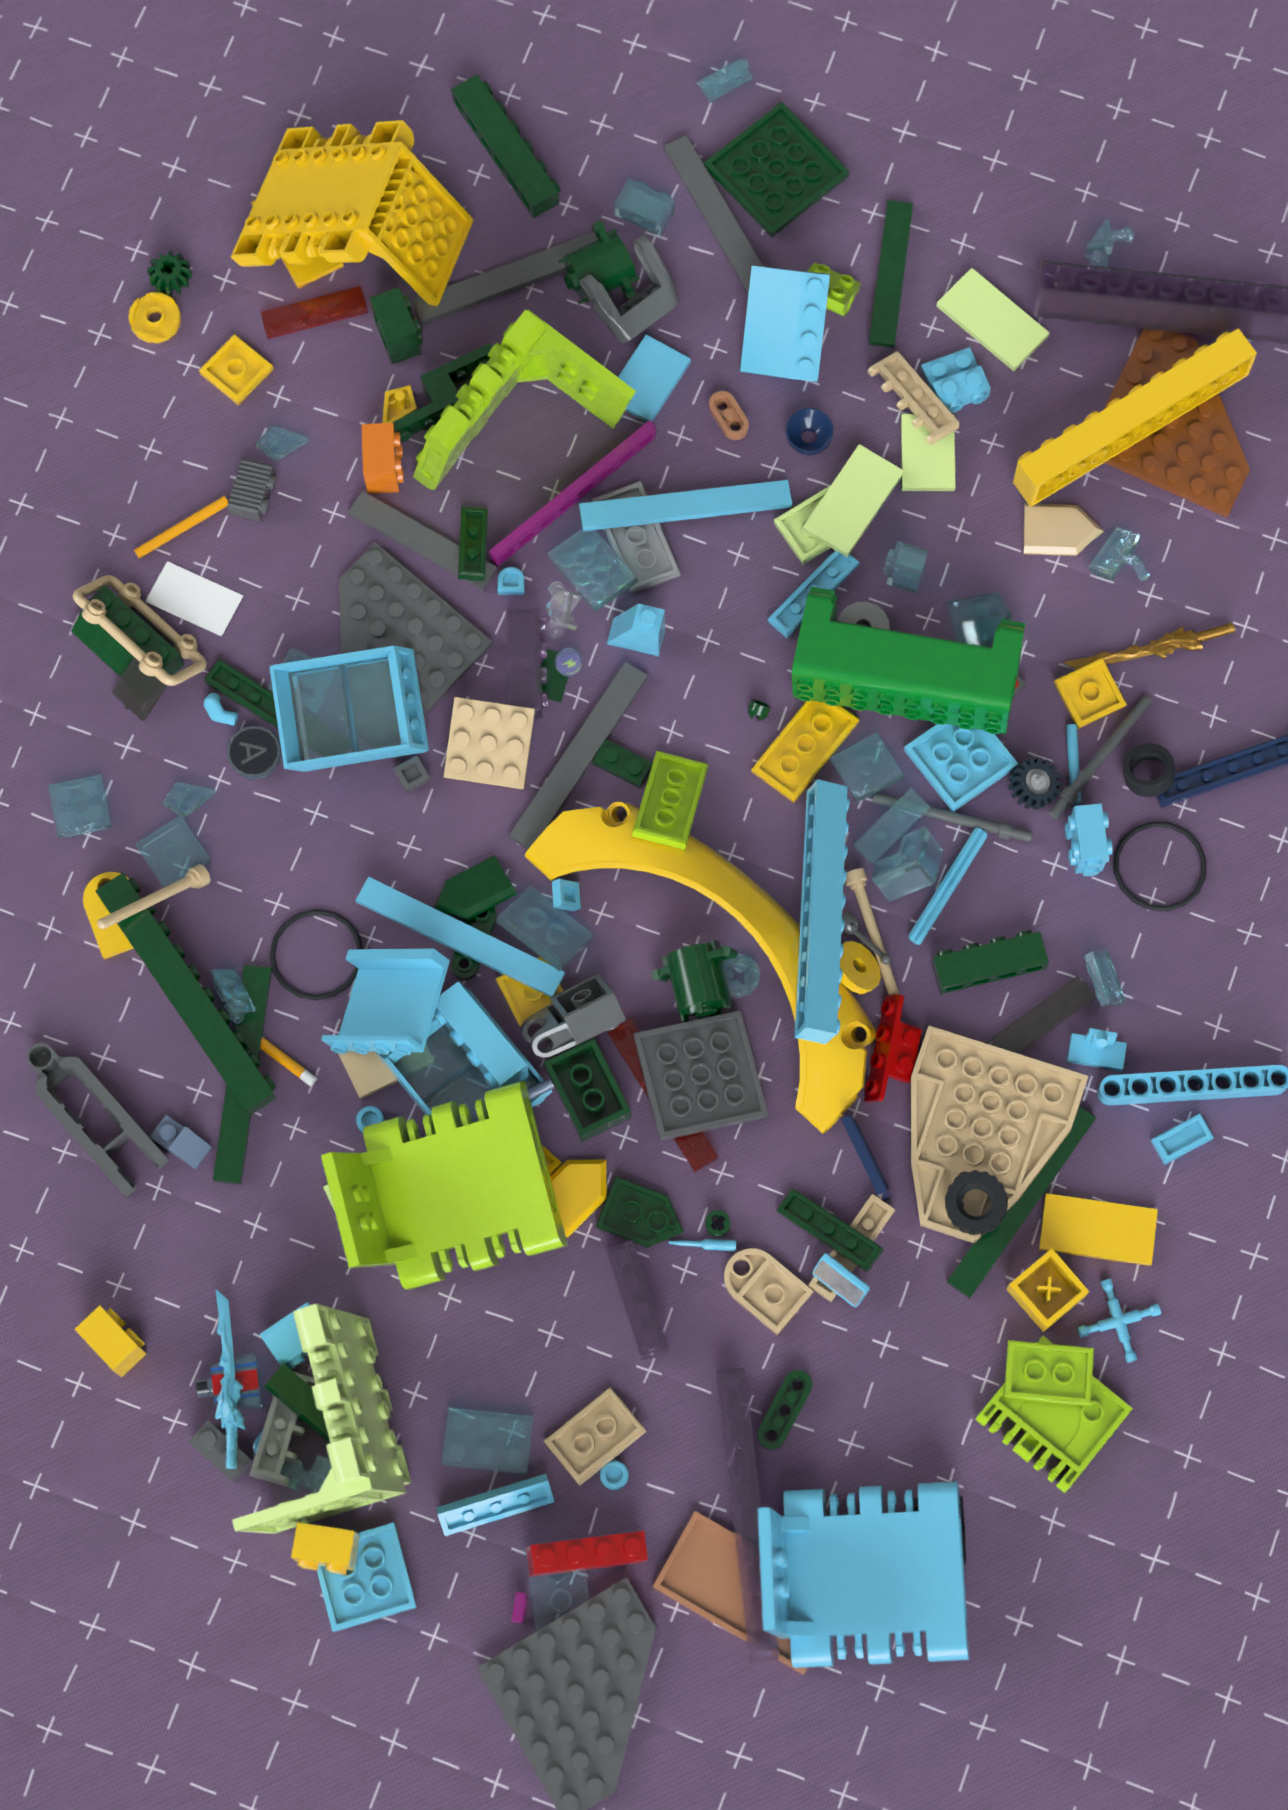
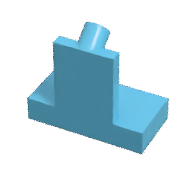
M1089 1028L1086 1036L1072 1033L1067 1062L1122 1072L1127 1043L1115 1041L1117 1038V1033Z

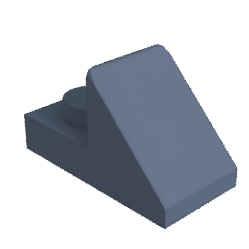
M165 1115L150 1136L151 1140L195 1170L212 1148L189 1128L183 1127L167 1115Z

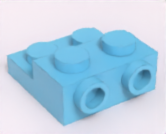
M970 347L921 365V371L928 387L951 413L959 411L964 405L970 403L979 404L989 397L991 387L981 365L978 366Z

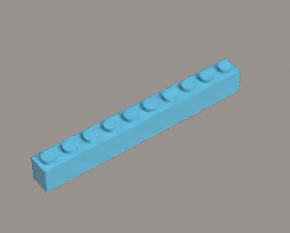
M817 779L807 790L795 1038L827 1044L838 1034L840 1029V1020L837 1018L838 1009L841 1004V994H839V984L842 979L840 959L844 949L843 944H841V934L845 925L844 919H842V909L846 901V896L843 894V885L847 877V872L844 870V860L848 852V847L845 845V836L849 829V823L846 821V812L850 805V799L847 797V786Z

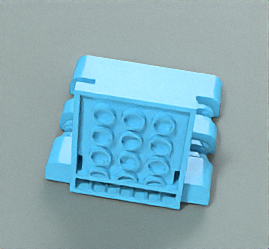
M958 1481L918 1483L919 1511L914 1512L913 1491L906 1490L904 1495L906 1512L896 1513L897 1498L895 1492L888 1491V1513H885L882 1485L862 1486L859 1488L860 1515H857L855 1493H848V1515L839 1516V1498L837 1494H830V1516H826L824 1489L784 1491V1516H780L770 1507L758 1508L763 1630L781 1639H790L791 1659L794 1668L834 1666L833 1637L837 1636L839 1659H845L847 1655L845 1636H855V1654L857 1658H864L863 1635H867L869 1664H893L891 1634H895L897 1657L904 1656L905 1643L903 1633H913V1651L915 1656L922 1655L921 1632H926L927 1654L930 1662L970 1660Z

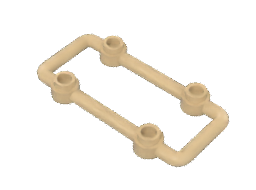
M105 575L77 588L73 592V600L83 609V618L89 623L99 624L140 662L139 669L145 675L155 676L165 685L175 686L206 669V659L196 650V639L189 634L180 636L140 599V588L136 584H124L115 576ZM104 585L111 586L118 592L117 597L128 607H134L174 644L173 648L180 653L181 658H190L194 664L173 675H169L162 668V657L158 653L148 652L146 654L105 616L106 609L102 601L97 599L89 601L85 596L100 590Z

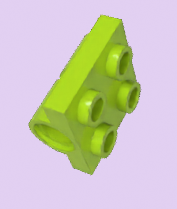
M814 262L807 272L830 274L826 309L845 317L854 297L859 292L861 283L849 275L840 274L824 264Z

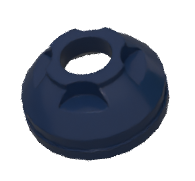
M804 408L791 415L787 421L785 432L787 441L792 449L803 455H815L821 453L829 446L834 430L831 419L823 411L814 408ZM806 431H811L816 434L817 439L813 443H805L801 439V435Z

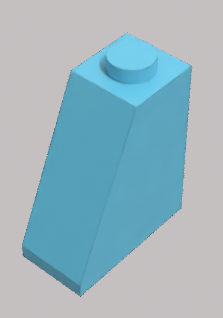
M637 604L613 618L607 645L659 656L665 635V610Z

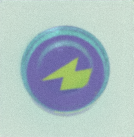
M573 648L560 650L555 657L556 669L564 676L576 675L582 667L580 653Z

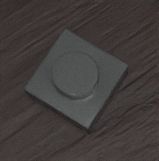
M418 756L393 768L406 793L431 781Z

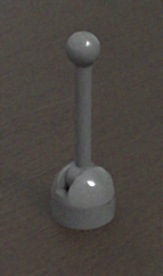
M850 911L844 913L842 919H844L845 925L842 934L847 936L855 934L880 957L881 963H890L891 956L880 951L858 931L859 923L857 918Z

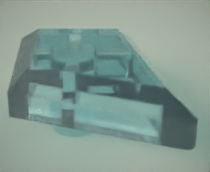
M272 425L255 445L273 460L278 461L308 443L309 439L306 436Z
M176 782L163 801L162 806L186 819L213 797L216 791L211 788Z

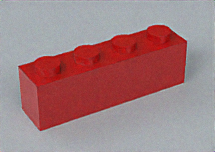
M644 1531L534 1544L526 1548L529 1577L637 1564L648 1560Z

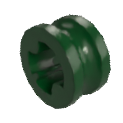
M720 1210L709 1213L705 1221L707 1232L714 1237L726 1235L730 1229L729 1216ZM718 1217L719 1220L721 1217L725 1220L723 1222V1230L718 1231V1228L716 1230L711 1228L713 1218Z

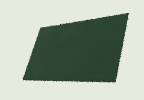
M546 649L533 696L561 703L569 675H565L558 670L557 660L564 653Z

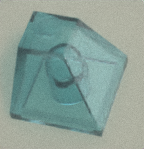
M999 592L947 602L957 642L988 647L994 640L995 631L1001 619H1011V612Z

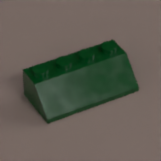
M105 585L89 599V601L93 599L102 601L105 604V616L146 654L148 652L158 653L162 657V668L169 675L175 674L184 665L180 653ZM82 609L71 632L147 701L164 683L155 676H148L142 673L139 669L140 662L99 624L87 622L82 616Z

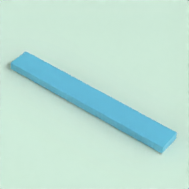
M788 480L579 503L582 531L791 508L792 499Z
M367 878L356 899V903L549 997L555 995L565 975L564 971L373 878Z

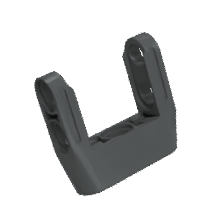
M644 235L633 241L634 252L652 283L618 309H616L604 286L597 282L592 275L588 274L580 280L584 292L601 321L619 343H625L636 337L675 308L680 301L669 272L653 244Z

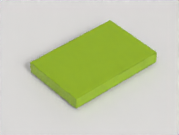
M1008 1340L1004 1398L1090 1406L1094 1348Z

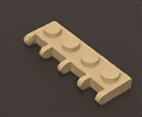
M898 351L868 369L867 372L870 376H875L879 373L886 382L881 386L884 392L893 389L901 398L897 403V407L900 410L909 407L917 418L913 420L912 425L915 428H919L922 425L927 428L931 434L926 438V441L930 445L959 429V421Z

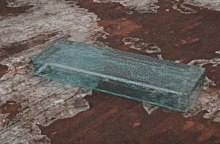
M910 788L853 847L873 865L930 809V806Z

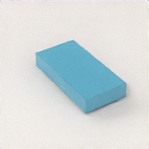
M1198 1114L1153 1138L1151 1143L1164 1165L1213 1140L1214 1136L1201 1114Z

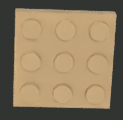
M454 697L444 778L524 789L536 709Z

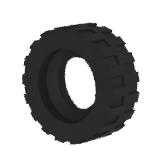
M972 1170V1172L962 1173L948 1187L945 1196L947 1216L952 1221V1224L963 1233L967 1232L975 1236V1234L985 1235L989 1231L996 1230V1227L1000 1226L1004 1217H1006L1008 1207L1007 1193L1003 1184L998 1181L997 1177L991 1176L985 1171L978 1172V1170ZM979 1189L987 1193L991 1205L984 1215L971 1216L964 1210L962 1201L967 1192Z

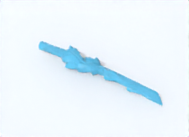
M216 1290L219 1313L217 1334L221 1336L222 1354L219 1366L224 1367V1377L220 1380L222 1388L217 1397L218 1406L215 1419L221 1418V1426L226 1428V1468L236 1469L237 1427L245 1430L243 1423L245 1420L237 1409L236 1404L238 1399L241 1398L240 1390H243V1385L235 1379L229 1300Z

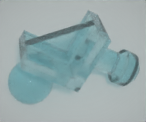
M1105 219L1103 225L1086 245L1084 254L1085 258L1090 257V265L1097 270L1104 269L1109 263L1108 254L1112 252L1114 241H1132L1134 238L1133 228L1131 226H1124L1121 230L1111 231L1110 221Z

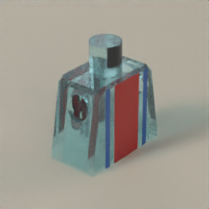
M253 1352L235 1357V1379L243 1385V1390H240L241 1398L236 1402L237 1409L264 1410L258 1355ZM220 1362L211 1365L212 1379L196 1381L198 1398L213 1396L216 1407L218 1406L217 1397L222 1388L220 1380L224 1377V1367L219 1366Z

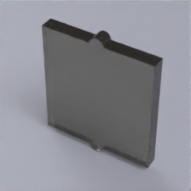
M134 657L112 693L125 705V709H130L141 721H144L167 685L155 676H148L142 673L139 669L140 662Z

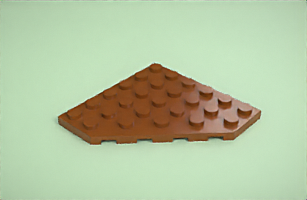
M1148 319L1104 409L1115 398L1119 397L1122 399L1129 395V391L1139 384L1144 386L1149 383L1151 378L1158 372L1164 371L1165 373L1172 369V366L1178 360L1192 357L1195 351L1200 348L1197 340ZM1219 393L1105 462L1112 467L1228 518L1250 472L1249 465Z

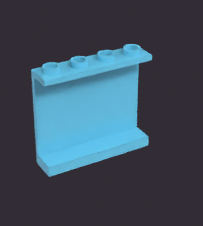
M435 949L348 950L345 960L358 968L356 979L339 1035H322L321 1040L331 1046L330 1049L338 1054H346L347 1051L364 1055L368 1054V1052H377L383 1055H388L390 1052H398L403 1055H410L411 1052H424L450 960Z

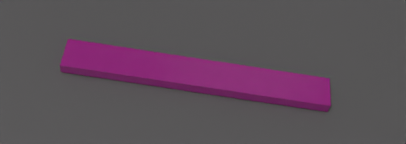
M650 420L493 547L489 551L492 563L499 567L656 438V426Z

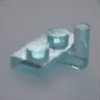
M1117 526L1088 567L1091 573L1113 581L1126 563L1133 566L1141 581L1147 580L1149 573L1141 558L1132 554L1141 542L1139 534Z

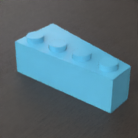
M459 982L439 996L434 1014L435 1020L441 1026L445 1024L450 1031L449 1036L458 1047L462 1046L467 1053L466 1056L474 1067H478L487 1083L493 1089L520 1081L526 1083L529 1081L528 1065Z

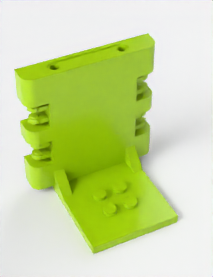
M525 309L515 323L512 322L506 329L501 345L496 343L487 355L490 359L486 365L480 363L475 369L469 386L465 383L456 394L458 401L454 406L448 404L441 413V419L438 423L432 425L425 434L426 443L415 459L418 461L413 478L427 488L435 490L454 466L465 448L478 435L492 413L518 382L547 379L612 429L615 428L622 418L636 390L529 309Z
M520 1081L486 1091L484 1094L485 1103L482 1099L475 1102L478 1122H472L470 1110L466 1104H461L458 1108L457 1101H451L432 1107V1117L430 1114L424 1115L423 1125L426 1137L420 1138L418 1125L414 1119L407 1120L406 1125L405 1117L400 1116L363 1128L367 1152H330L321 1155L349 1268L396 1265L401 1285L405 1290H411L446 1280L444 1271L448 1273L453 1270L449 1249L455 1248L458 1262L462 1268L468 1267L469 1263L474 1271L499 1265L497 1257H505L502 1235L508 1233L510 1245L515 1254L521 1252L522 1246L528 1256L568 1246L526 1082Z

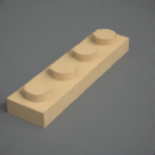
M872 1194L850 1226L872 1241H875L894 1214L895 1209ZM834 1250L830 1253L832 1258L850 1272H853L857 1267ZM815 1276L808 1285L809 1288L830 1302L837 1295Z

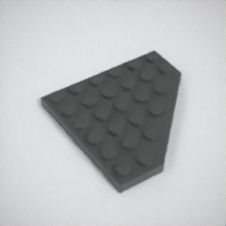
M375 542L339 578L341 654L388 646L413 649L424 717L493 645L488 637ZM389 661L347 667L357 736L372 749L398 745L401 739ZM343 694L344 724L348 728L346 707Z
M627 1577L477 1667L557 1810H587L616 1791L656 1631L654 1623Z

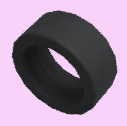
M1152 743L1138 745L1131 749L1124 758L1122 766L1125 784L1136 795L1143 797L1159 796L1173 785L1175 779L1173 756L1161 745ZM1155 760L1164 764L1165 772L1155 780L1145 781L1133 775V768L1142 761Z

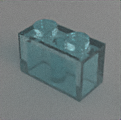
M628 179L614 203L615 216L660 237L675 212V200L669 194L657 192L650 189L645 183L641 181L635 182L631 179Z
M898 541L895 550L890 548L886 558L884 574L888 575L886 584L917 594L925 571L928 550Z

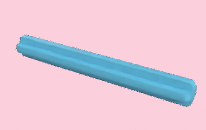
M980 828L974 829L911 930L908 939L914 944L920 945L985 842L988 834Z

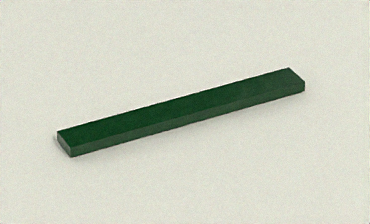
M244 965L234 1031L238 1030L245 1040L246 1044L242 1047L246 1053L250 1054L253 1052L259 1061L272 968ZM227 1085L213 1181L242 1185L251 1116L248 1117Z
M1079 1106L1070 1133L1019 1200L1007 1211L1001 1225H998L996 1230L982 1235L972 1245L948 1279L947 1284L970 1299L1089 1130L1096 1119L1095 1116Z

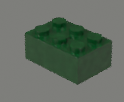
M594 1038L544 1062L545 1070L581 1142L631 1119V1111Z

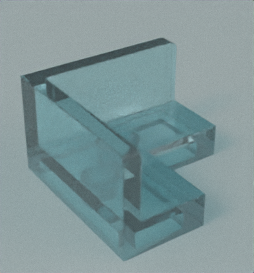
M926 827L903 835L899 852L877 861L871 879L888 901H893L935 884L942 848Z

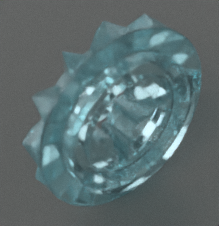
M738 954L735 959H728L722 962L729 995L740 998L750 995L758 987L760 969L751 957ZM732 967L739 973L746 972L743 976L744 985L738 980L730 981L734 976Z

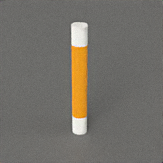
M262 1036L261 1049L310 1087L315 1083L317 1077Z

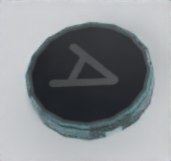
M249 726L240 729L232 736L227 748V757L231 768L237 774L246 779L258 780L269 776L281 761V748L277 737L270 730L261 726Z

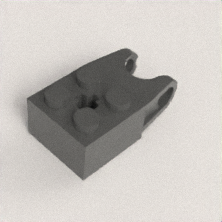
M598 973L551 997V1004L524 1020L521 1026V1033L525 1040L530 1042L532 1050L537 1056L547 1058L580 1043L589 1041L604 1031L617 1028L626 1018L614 992ZM534 1023L541 1024L542 1028L534 1036L528 1035L527 1031L530 1025ZM552 1040L551 1046L548 1049L539 1050L537 1048L538 1043Z

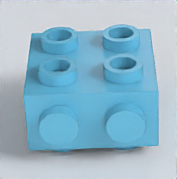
M1102 803L1074 806L1071 815H1068V823H1065V836L1067 840L1071 839V849L1068 850L1070 866L1074 865L1075 874L1083 873V876L1098 875L1099 871H1103L1106 862H1109V855L1112 854L1111 838H1106L1105 828L1109 827L1107 812L1102 810Z

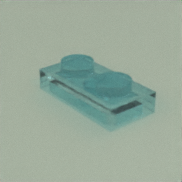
M1092 951L1084 955L1087 971L1091 975L1096 990L1095 994L1101 1007L1119 1006L1126 1001L1109 951Z

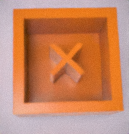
M393 423L361 424L363 475L368 494L398 493L399 483H404V472L401 463L403 447L400 432H395Z

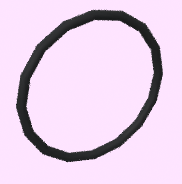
M1149 822L1133 828L1121 839L1114 854V875L1120 890L1133 903L1148 910L1170 911L1185 906L1199 894L1206 879V857L1200 843L1186 829L1170 822ZM1151 827L1170 828L1184 834L1196 847L1201 860V877L1195 890L1183 901L1168 906L1150 905L1137 899L1125 887L1119 873V856L1125 843L1137 832Z
M320 909L300 912L284 922L273 937L269 954L272 972L284 989L299 998L321 1000L334 997L350 987L356 978L357 967H355L346 983L334 991L313 995L299 992L288 985L277 969L275 952L278 940L289 925L302 917L318 914L337 919L348 927L355 938L357 949H363L360 935L351 922L336 912Z

